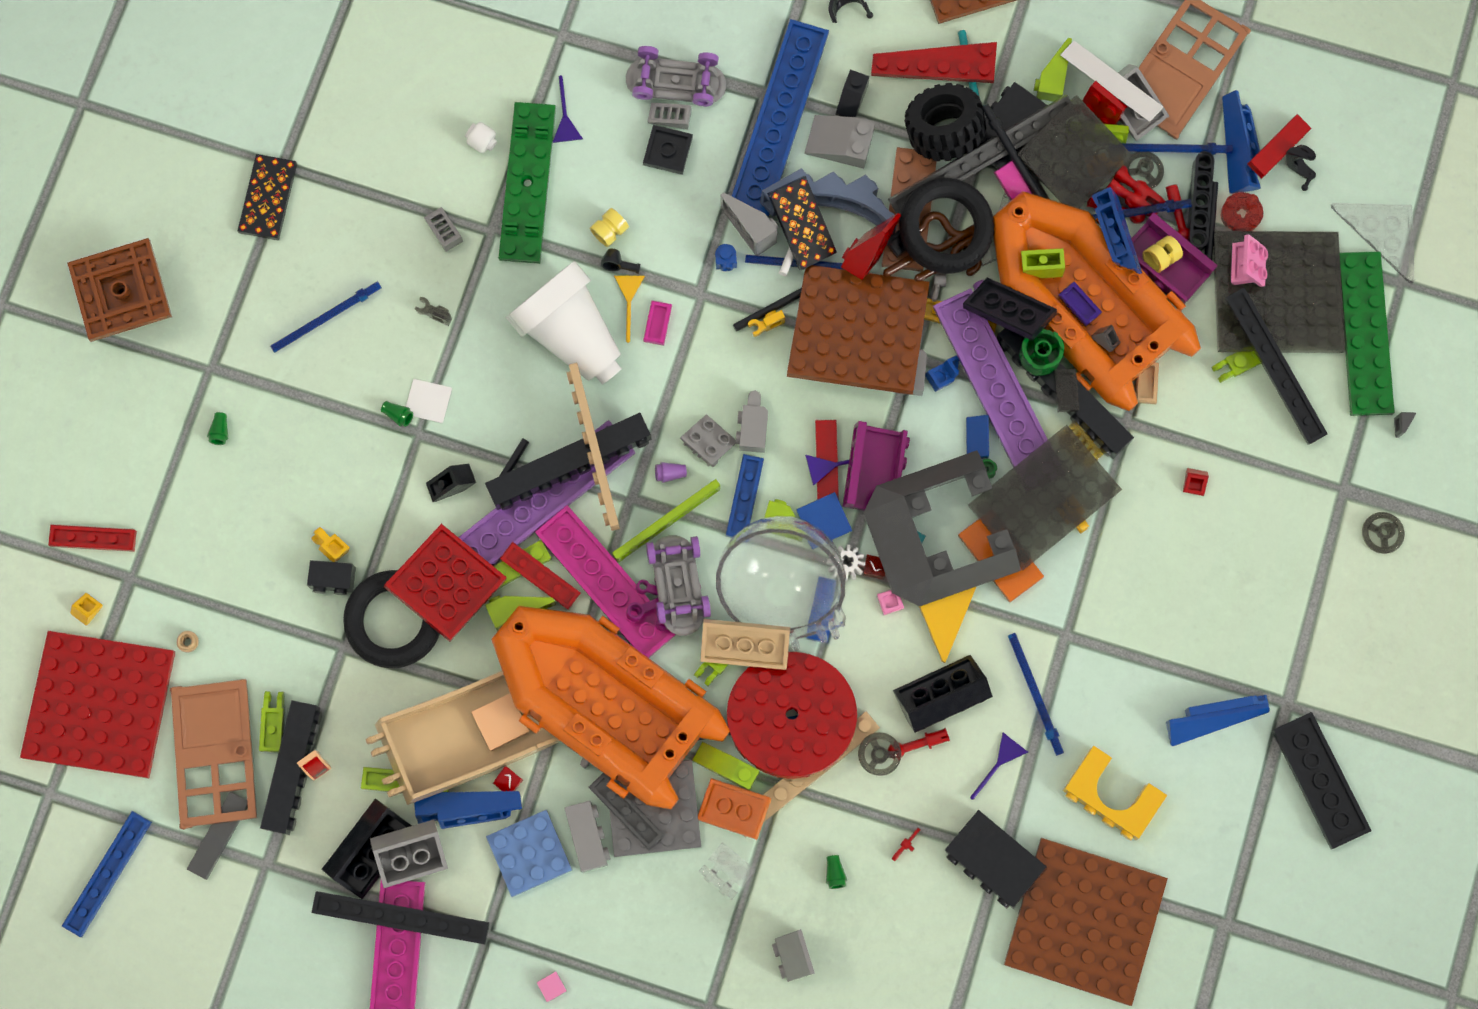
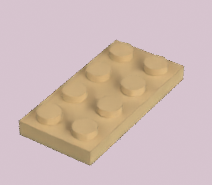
M704 619L701 662L787 670L790 627Z

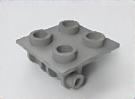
M707 414L680 437L684 442V446L689 447L693 454L697 453L698 458L702 457L707 466L712 467L718 463V459L736 444V440Z

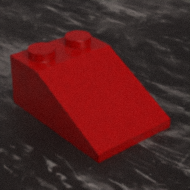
M895 214L866 232L860 239L856 238L851 247H848L842 256L844 262L841 268L863 280L879 261L901 214Z

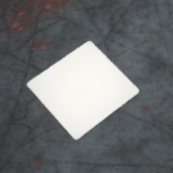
M413 379L406 407H409L410 411L413 412V417L443 423L452 388Z

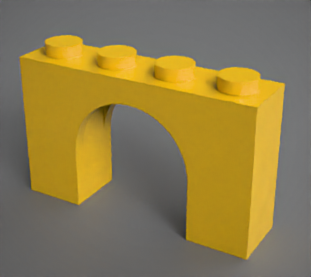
M1093 746L1062 791L1067 793L1065 796L1072 802L1077 803L1079 801L1083 804V809L1091 815L1098 814L1103 818L1102 822L1111 828L1115 826L1120 829V834L1130 841L1132 839L1137 840L1167 795L1148 783L1128 809L1114 810L1107 807L1098 796L1097 782L1112 757Z

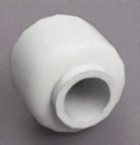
M482 122L473 123L465 135L467 144L480 153H484L487 150L491 151L497 143V140H495L496 132Z

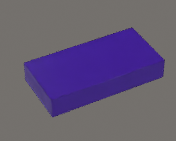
M1075 282L1058 294L1062 302L1085 327L1102 313Z

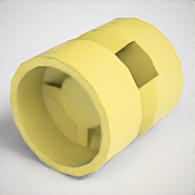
M610 208L602 215V221L597 220L590 227L592 234L606 247H609L616 240V235H622L629 228L625 219L613 208Z
M1168 235L1143 251L1144 262L1157 273H1160L1183 256V251L1178 241Z

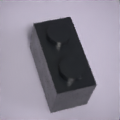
M310 560L307 586L313 589L312 592L324 594L327 590L334 591V594L347 595V592H353L356 567L351 563Z

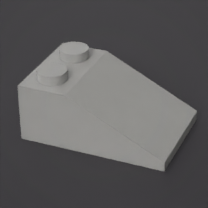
M1128 64L1118 72L1161 104L1137 66ZM1126 105L1127 108L1119 121L1122 125L1129 126V133L1137 141L1168 118L1169 114L1163 107L1149 122Z
M815 115L804 154L864 169L874 133L875 122L856 117Z
M726 193L720 195L722 211L756 257L777 243L778 226L772 218L769 219L765 213Z
M801 929L775 938L776 943L772 944L775 957L780 956L782 965H779L782 979L787 978V982L814 974Z

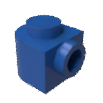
M730 244L720 245L715 252L716 269H721V271L725 272L732 271L733 268H737L736 250Z

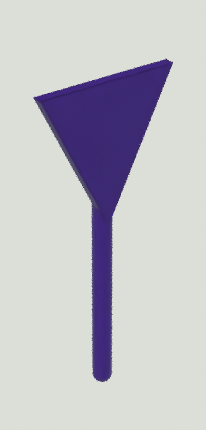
M560 75L559 86L563 117L553 143L582 140V136L567 116L563 77Z
M805 455L813 486L835 467L849 464V460L832 462Z
M1004 732L1002 733L997 763L971 795V800L975 799L1000 765L1028 753V751Z

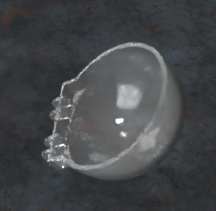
M772 516L746 525L732 537L723 550L718 563L716 590L720 603L735 622L790 627L789 642L794 651L800 649L798 639L817 634L820 641L825 643L827 641L825 631L830 630L834 640L840 638L838 628L845 626L846 620L841 607L846 593V571L842 556L828 535L819 527L806 520L792 516Z

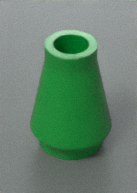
M385 401L381 407V412L399 426L406 427L413 419V412L410 411L409 407Z
M216 412L214 414V419L207 434L208 441L211 444L224 445L226 440H228L227 414Z
M839 855L826 857V884H828L829 889L845 887L847 877Z

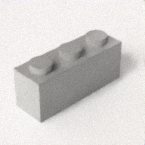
M586 801L565 807L581 872L584 873L608 866L607 860H611L607 847L603 848L601 839L605 838L602 826H597L595 819L599 817L597 806L592 805L591 801Z

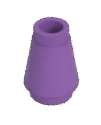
M665 462L655 465L656 481H661L662 483L680 479L687 475L686 465Z

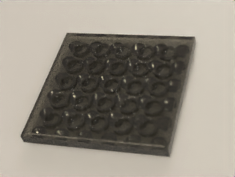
M1214 231L1213 259L1214 263L1218 265L1214 271L1218 352L1254 351L1224 299L1245 287L1282 353H1344L1345 337L1338 232ZM1249 234L1265 246L1268 251V259L1266 260L1267 279H1265L1264 287H1260L1254 282L1239 285L1231 283L1232 243L1243 242L1244 235Z

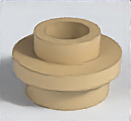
M184 631L177 638L178 648L186 653L194 651L199 643L197 635L191 631ZM190 638L192 642L186 646L185 640Z

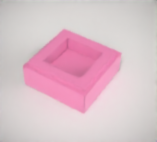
M891 590L877 594L883 615L904 609L901 597L892 594Z
M557 972L537 982L547 1002L567 991Z

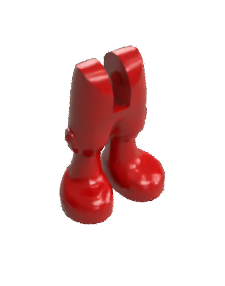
M1121 164L1106 187H1111L1117 196L1124 198L1128 207L1137 209L1149 217L1153 212L1157 215L1159 211L1156 207L1161 208L1166 202L1146 182L1133 179L1128 173V168ZM1122 182L1126 184L1127 186L1132 188L1134 192L1127 190L1120 183Z

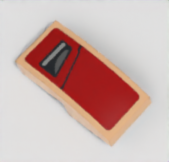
M316 750L297 762L299 767L313 781L331 769L329 763Z

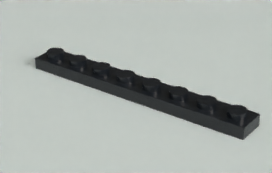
M1245 287L1224 298L1307 445L1326 436L1328 433Z
M318 891L315 892L311 911L313 914L485 945L490 922Z

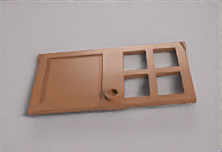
M1184 0L1139 66V70L1169 114V117L1158 124L1157 127L1167 132L1172 138L1176 140L1179 138L1180 133L1246 36L1251 32V29L1243 24L1240 25L1201 0ZM1190 5L1211 17L1202 33L1180 20ZM1217 21L1239 34L1229 49L1207 37ZM1176 26L1197 39L1188 54L1166 41ZM1202 43L1224 55L1214 71L1193 58Z
M247 680L170 688L180 829L185 830L194 826L257 818ZM235 762L245 763L246 782L220 785L218 765ZM211 766V787L186 790L185 769ZM247 790L248 810L222 813L221 792ZM213 794V815L188 818L187 797Z

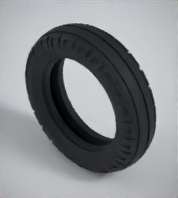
M939 178L920 185L906 199L900 213L899 231L906 251L915 262L933 272L953 274L973 267L985 256L993 240L994 220L987 200L976 188L961 180ZM938 198H949L960 202L968 209L974 222V235L971 243L965 250L955 254H944L935 251L926 244L920 233L919 218L922 209L930 201Z
M398 570L379 572L363 580L351 593L344 610V630L353 650L365 661L383 668H401L416 663L431 651L440 635L423 620L417 636L410 643L399 648H383L374 644L368 638L363 622L365 610L377 595L388 591L384 588V585Z

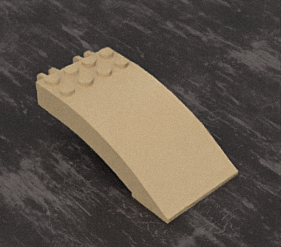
M503 671L440 697L382 717L375 724L378 734L365 739L367 744H373L381 740L383 746L375 748L371 751V755L375 757L384 753L387 754L394 774L382 779L383 785L398 781L400 787L389 790L387 792L388 797L403 793L407 805L505 767V765L508 766L561 741L543 728L537 734L528 728V734L490 752L471 712L510 693ZM530 715L527 716L528 718H530L532 721H534L536 724L539 725V722H538L537 720H535V719H534L533 717H531Z

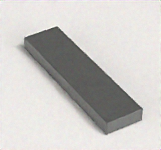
M602 773L588 788L649 851L665 835L628 796L623 799L609 789L606 785L611 779Z
M230 792L221 807L222 813L244 811L248 808L246 799ZM240 821L212 824L187 870L207 880Z

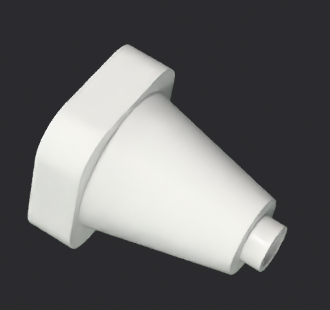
M573 261L505 318L521 337L529 334L568 366L577 363L580 375L589 381L596 376L603 385L622 369L615 361L621 354L586 287V284L591 280L580 266Z

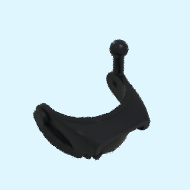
M830 0L828 7L833 23H837L836 14L838 10L847 3L857 2L863 5L867 13L866 16L869 19L873 17V13L870 12L867 2L863 0Z
M1298 145L1287 151L1286 165L1302 177L1307 178L1305 184L1301 186L1303 191H1307L1308 185L1316 177V173L1303 159L1313 161L1316 159V154L1308 146Z

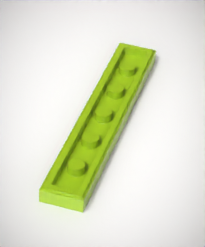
M716 479L612 552L617 563L720 491L719 482Z

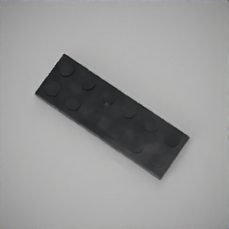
M1310 712L1271 730L1330 849H1334L1371 832L1372 830L1313 713Z

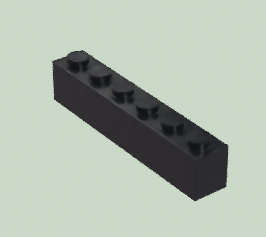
M291 700L260 829L290 835V832L295 829L296 818H294L296 809L299 810L302 797L299 795L301 788L305 787L307 776L304 775L305 772L299 767L297 762L310 753L311 745L314 746L316 743L317 733H315L316 725L320 724L322 712H320V707L317 705Z

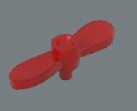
M917 828L909 839L905 838L900 844L902 847L892 857L893 861H896L905 849L913 852L915 848L911 846V841L920 832V828Z

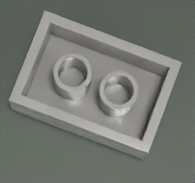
M434 819L370 838L384 888L448 869Z

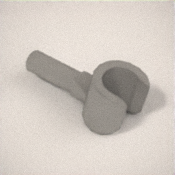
M946 274L935 275L933 302L937 301L940 287H946Z

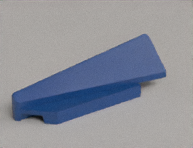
M1235 90L1224 95L1222 98L1229 192L1232 194L1261 189L1257 174L1247 164L1260 151L1252 112L1247 104H1241L1239 92Z
M1108 187L1091 195L1098 207L1095 209L1112 261L1116 265L1142 274L1117 194L1111 187Z
M1267 695L1248 696L1188 707L1185 710L1186 717L1171 719L1166 722L1171 746L1179 745L1268 713L1270 708Z
M519 791L441 792L414 802L415 816L418 824L434 819V821L439 822L441 829L502 820L511 816L512 810L522 809Z

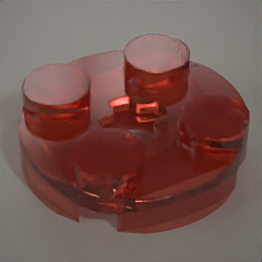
M1246 192L1232 194L1226 199L1221 208L1223 224L1237 234H1247L1255 230L1261 223L1264 214L1259 198L1255 194ZM1240 209H1244L1247 212L1244 218L1241 217V214H1237Z

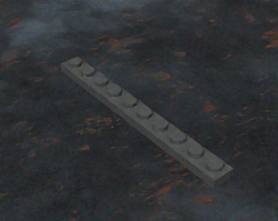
M1064 95L1004 131L1014 148L1017 149L1077 113L1068 95ZM998 135L977 148H974L969 154H964L963 157L953 160L890 197L888 201L895 214H900L906 199L920 185L939 178H952L963 181L1004 157L1008 152Z

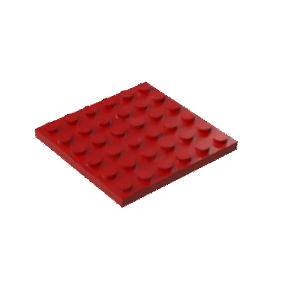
M48 631L20 758L149 779L175 651Z

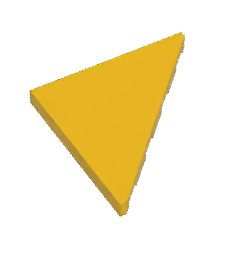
M976 587L919 606L943 663L948 658Z

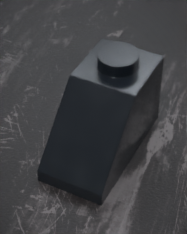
M850 69L835 115L857 117L869 85L870 76Z
M468 463L449 466L426 482V486L432 502H437L465 491L474 485L476 480Z

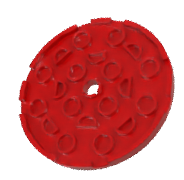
M788 652L787 670L748 667L733 686L727 706L728 728L739 753L744 759H747L756 766L758 770L780 778H805L830 768L848 749L857 723L855 697L844 676L825 660L802 652ZM794 709L798 713V717L792 720L788 719L786 712Z

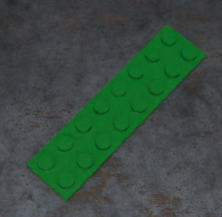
M1381 252L1339 253L1337 258L1350 415H1393L1395 410Z

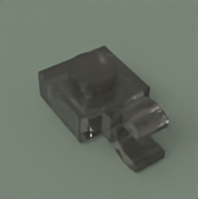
M420 297V302L425 303V307H415L417 313L427 315L444 325H450L452 317L448 313V309L440 305L437 307L430 306L427 298Z

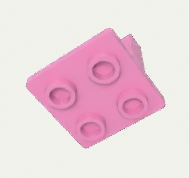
M1249 234L1244 235L1243 242L1232 243L1231 283L1239 285L1254 282L1258 286L1264 287L1265 279H1267L1266 260L1268 259V251L1265 246Z

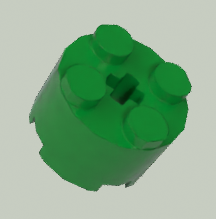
M1045 329L1033 341L1025 338L1019 352L1021 364L1032 375L1050 374L1057 369L1063 357L1065 348L1063 340L1055 331L1052 332ZM1040 349L1041 352L1044 350L1046 353L1040 354L1038 350Z

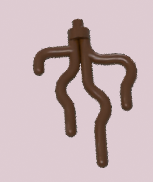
M932 211L922 218L919 224L920 233L925 231L929 223L935 219L941 223L944 230L951 236V238L938 245L926 242L929 247L937 252H943L954 246L950 254L959 253L967 248L972 241L974 224L962 231H958L952 227L948 218L941 212ZM908 254L905 258L884 269L883 275L889 277L911 264L914 260ZM982 260L967 269L966 275L972 276L976 274L982 266ZM925 269L917 274L914 280L921 282L933 274L942 273Z

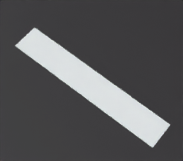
M1073 41L1061 54L1063 58L1091 79L1097 81L1149 122L1163 109L1161 104L1076 41Z

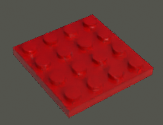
M441 523L386 582L384 588L451 642L506 581L507 577Z

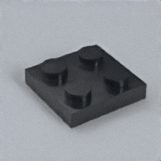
M653 125L643 165L683 175L693 134Z

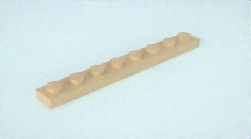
M577 363L569 365L570 371L566 373L569 385L574 384L575 391L571 393L574 404H579L580 412H577L579 424H584L586 431L582 432L585 445L589 444L591 452H587L590 465H595L596 472H593L592 475L595 485H600L601 492L597 493L600 505H605L607 513H603L605 525H610L611 531L618 530L620 527Z
M867 711L857 718L852 742L835 764L880 729ZM834 765L825 771L812 774L810 777L798 779L783 778L763 794L772 798L764 822Z

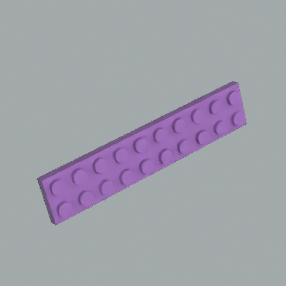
M970 288L934 305L933 309L986 414L989 415V420L1025 492L1028 493L1064 476L1065 472L987 319L963 309V303L973 293Z
M608 420L597 428L595 433L613 424ZM633 448L625 456L618 457L617 455L610 458L611 461L604 465L606 476L635 454ZM595 466L591 467V470L585 474L580 475L578 473L571 476L572 479L562 484L558 482L552 485V488L546 492L541 493V491L532 494L533 497L526 501H516L509 509L497 510L495 508L459 536V538L493 566L500 560V557L512 542L516 545L521 544L566 505L569 506L595 486L592 475L593 472H596Z

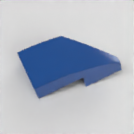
M957 355L925 373V377L935 392L952 384L958 376L959 359Z

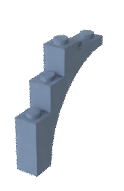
M801 168L762 190L760 203L772 217L776 216L767 193L802 176H806L818 206L850 211L864 217L876 226L895 215L884 206L880 198H877L879 188L866 174L846 185L844 180L838 177L834 171L814 182L812 177Z

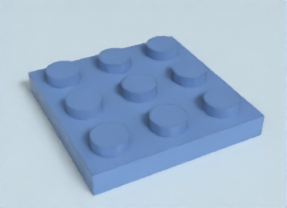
M547 810L486 836L511 897L572 871Z

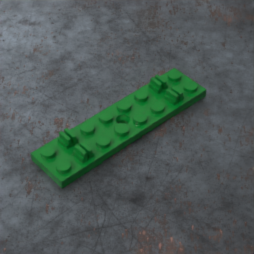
M515 102L499 261L538 264L541 262L556 105ZM530 180L532 183L530 186H525L524 182Z

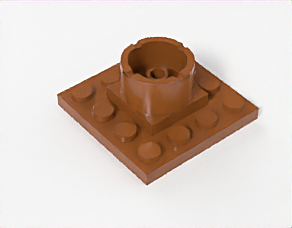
M149 238L67 262L90 342L172 317Z

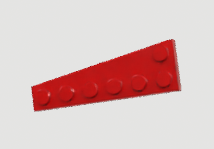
M997 42L873 54L871 76L994 83Z

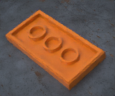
M991 510L959 533L958 537L975 559L981 561L993 556L987 536L1007 528L994 511ZM1009 532L1013 546L1016 549L1021 571L996 579L993 582L1006 599L1012 602L1043 579L1044 575Z

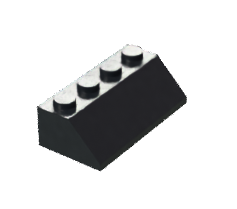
M971 655L893 690L905 718L914 733L993 697L986 676Z
M375 798L321 870L347 890L363 899L380 877L370 838L412 825Z

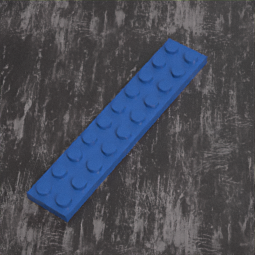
M792 19L789 21L732 193V197L765 213L768 218L770 213L760 203L762 190L780 181L829 35V30Z

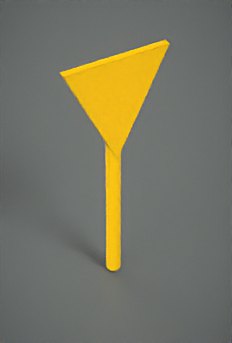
M614 276L627 301V343L630 342L631 301L645 276Z

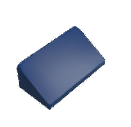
M989 415L966 417L967 454L977 450L981 459H988Z

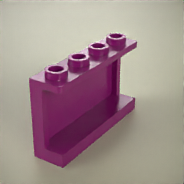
M1154 212L1131 238L1141 269L1165 294L1173 291L1184 304L1218 266ZM1167 235L1172 236L1180 244L1183 256L1160 273H1157L1144 262L1143 251Z
M858 421L854 425L842 507L865 511L877 485L902 476V470H905L907 458L904 457L905 449H908L910 437H907V430L902 432L867 426V422Z

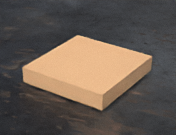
M510 693L471 712L490 752L529 733L528 728L519 722L522 715L516 709Z

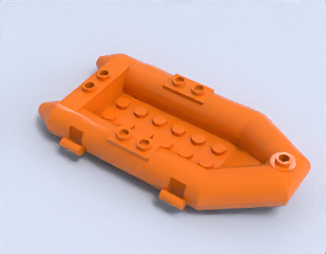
M1022 191L993 216V237L1000 283L1057 309V315L1044 329L1052 332L1055 331L1062 338L1065 347L1063 356L1078 371L1074 377L1088 391L1094 388L1108 404L1126 411L1132 410L1138 404L1132 382L1140 374L1146 371L1170 349L1190 357L1194 356L1201 349L1195 326L1181 312L1186 305L1173 291L1165 295L1142 269V274H1138L1133 270L1116 265L1112 261L1102 229L1097 225V223L1100 225L1098 218L1095 219L1088 211ZM1063 248L1065 260L1063 277L1039 278L1023 272L1021 251ZM1073 282L1102 311L1086 327L1058 297V294ZM1109 325L1113 326L1120 341V344L1111 352H1108L1091 337L1098 329ZM1082 373L1091 381V385L1081 376Z
M518 606L491 640L516 709L523 713L519 722L535 734L541 728L545 729L610 777L611 780L606 786L621 798L625 799L630 792L648 806L672 809L679 798L669 781L670 776L700 738L723 742L730 733L720 710L703 698L707 691L690 679L683 684L616 635L620 628L604 616L597 621L589 614ZM530 715L531 717H533L535 720H537V721L539 722V725L536 724L534 721H532V720H531L530 718H528L527 716ZM615 780H618L620 783L626 786L627 790H625L623 787L617 784Z

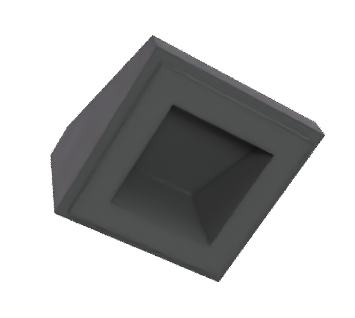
M1112 325L1098 329L1091 336L1093 340L1108 352L1113 351L1120 344Z
M1401 412L1394 418L1396 438H1399L1407 431L1416 415L1415 412Z

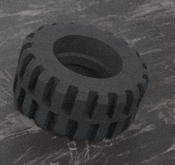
M946 83L945 85H934V88H927L922 94H917L914 97V101L912 100L908 105L904 120L910 144L915 152L929 160L932 158L934 161H951L952 158L959 159L964 154L972 152L974 147L977 148L981 140H983L987 129L985 114L981 109L982 102L977 93L968 87L964 88L961 84L953 85L952 83ZM945 119H957L948 125L934 126Z

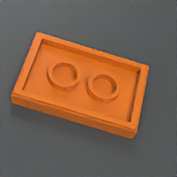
M711 778L698 813V820L757 840L772 798Z

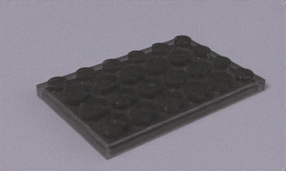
M1066 425L992 485V490L979 495L968 504V507L991 534L1008 529L1013 546L1016 549L1020 568L1024 571L1121 492L1122 489L1068 425Z

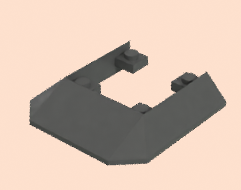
M977 450L876 486L864 511V516L892 594L918 606H923L1021 571L1016 549L1013 546L1008 529L987 536L993 553L992 557L953 570L947 551L929 557L925 555L912 519L932 511L925 491L962 478L966 479L971 496L993 489L985 469L986 467Z

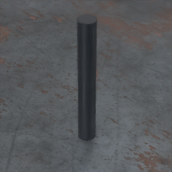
M524 438L521 439L499 476L514 469L529 441Z

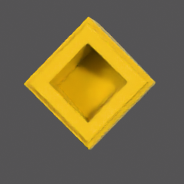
M85 593L71 606L70 613L84 625H88L103 605L88 593Z

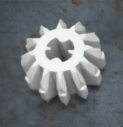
M847 545L846 551H844L842 546H839V553L836 551L832 552V556L835 559H829V564L834 565L830 568V571H838L836 574L837 579L843 574L844 581L848 580V575L855 580V573L859 575L863 573L859 567H865V562L859 560H862L864 555H856L859 550L857 547L852 552L850 551V545ZM844 559L852 561L850 567L842 565Z

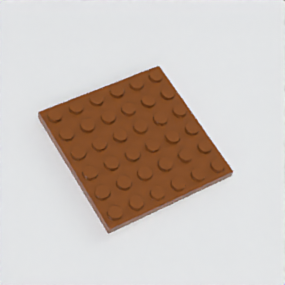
M815 265L805 268L787 377L913 395L930 282H916L914 279L886 277L868 273L861 280L843 269Z
M1040 838L1035 857L1047 866V870L1043 875H1040L1023 896L1004 965L1132 1006L1168 878Z

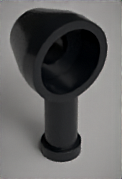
M608 249L601 260V267L608 271L623 269L639 274L641 264L622 261L620 251L617 249Z

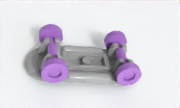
M640 46L638 48V56L641 59L631 64L626 73L628 89L632 92L633 97L641 100L659 98L693 102L698 106L707 107L721 99L726 91V79L723 73L715 67L718 65L719 57L708 52L700 53L698 55V63L658 59L659 50L657 48Z
M677 535L662 537L654 545L653 542L646 543L648 563L653 564L659 602L656 603L658 623L664 624L670 632L679 636L693 634L700 628L704 618L711 617L708 595H701L695 558L700 557V546L697 536L690 538L691 544L685 538Z

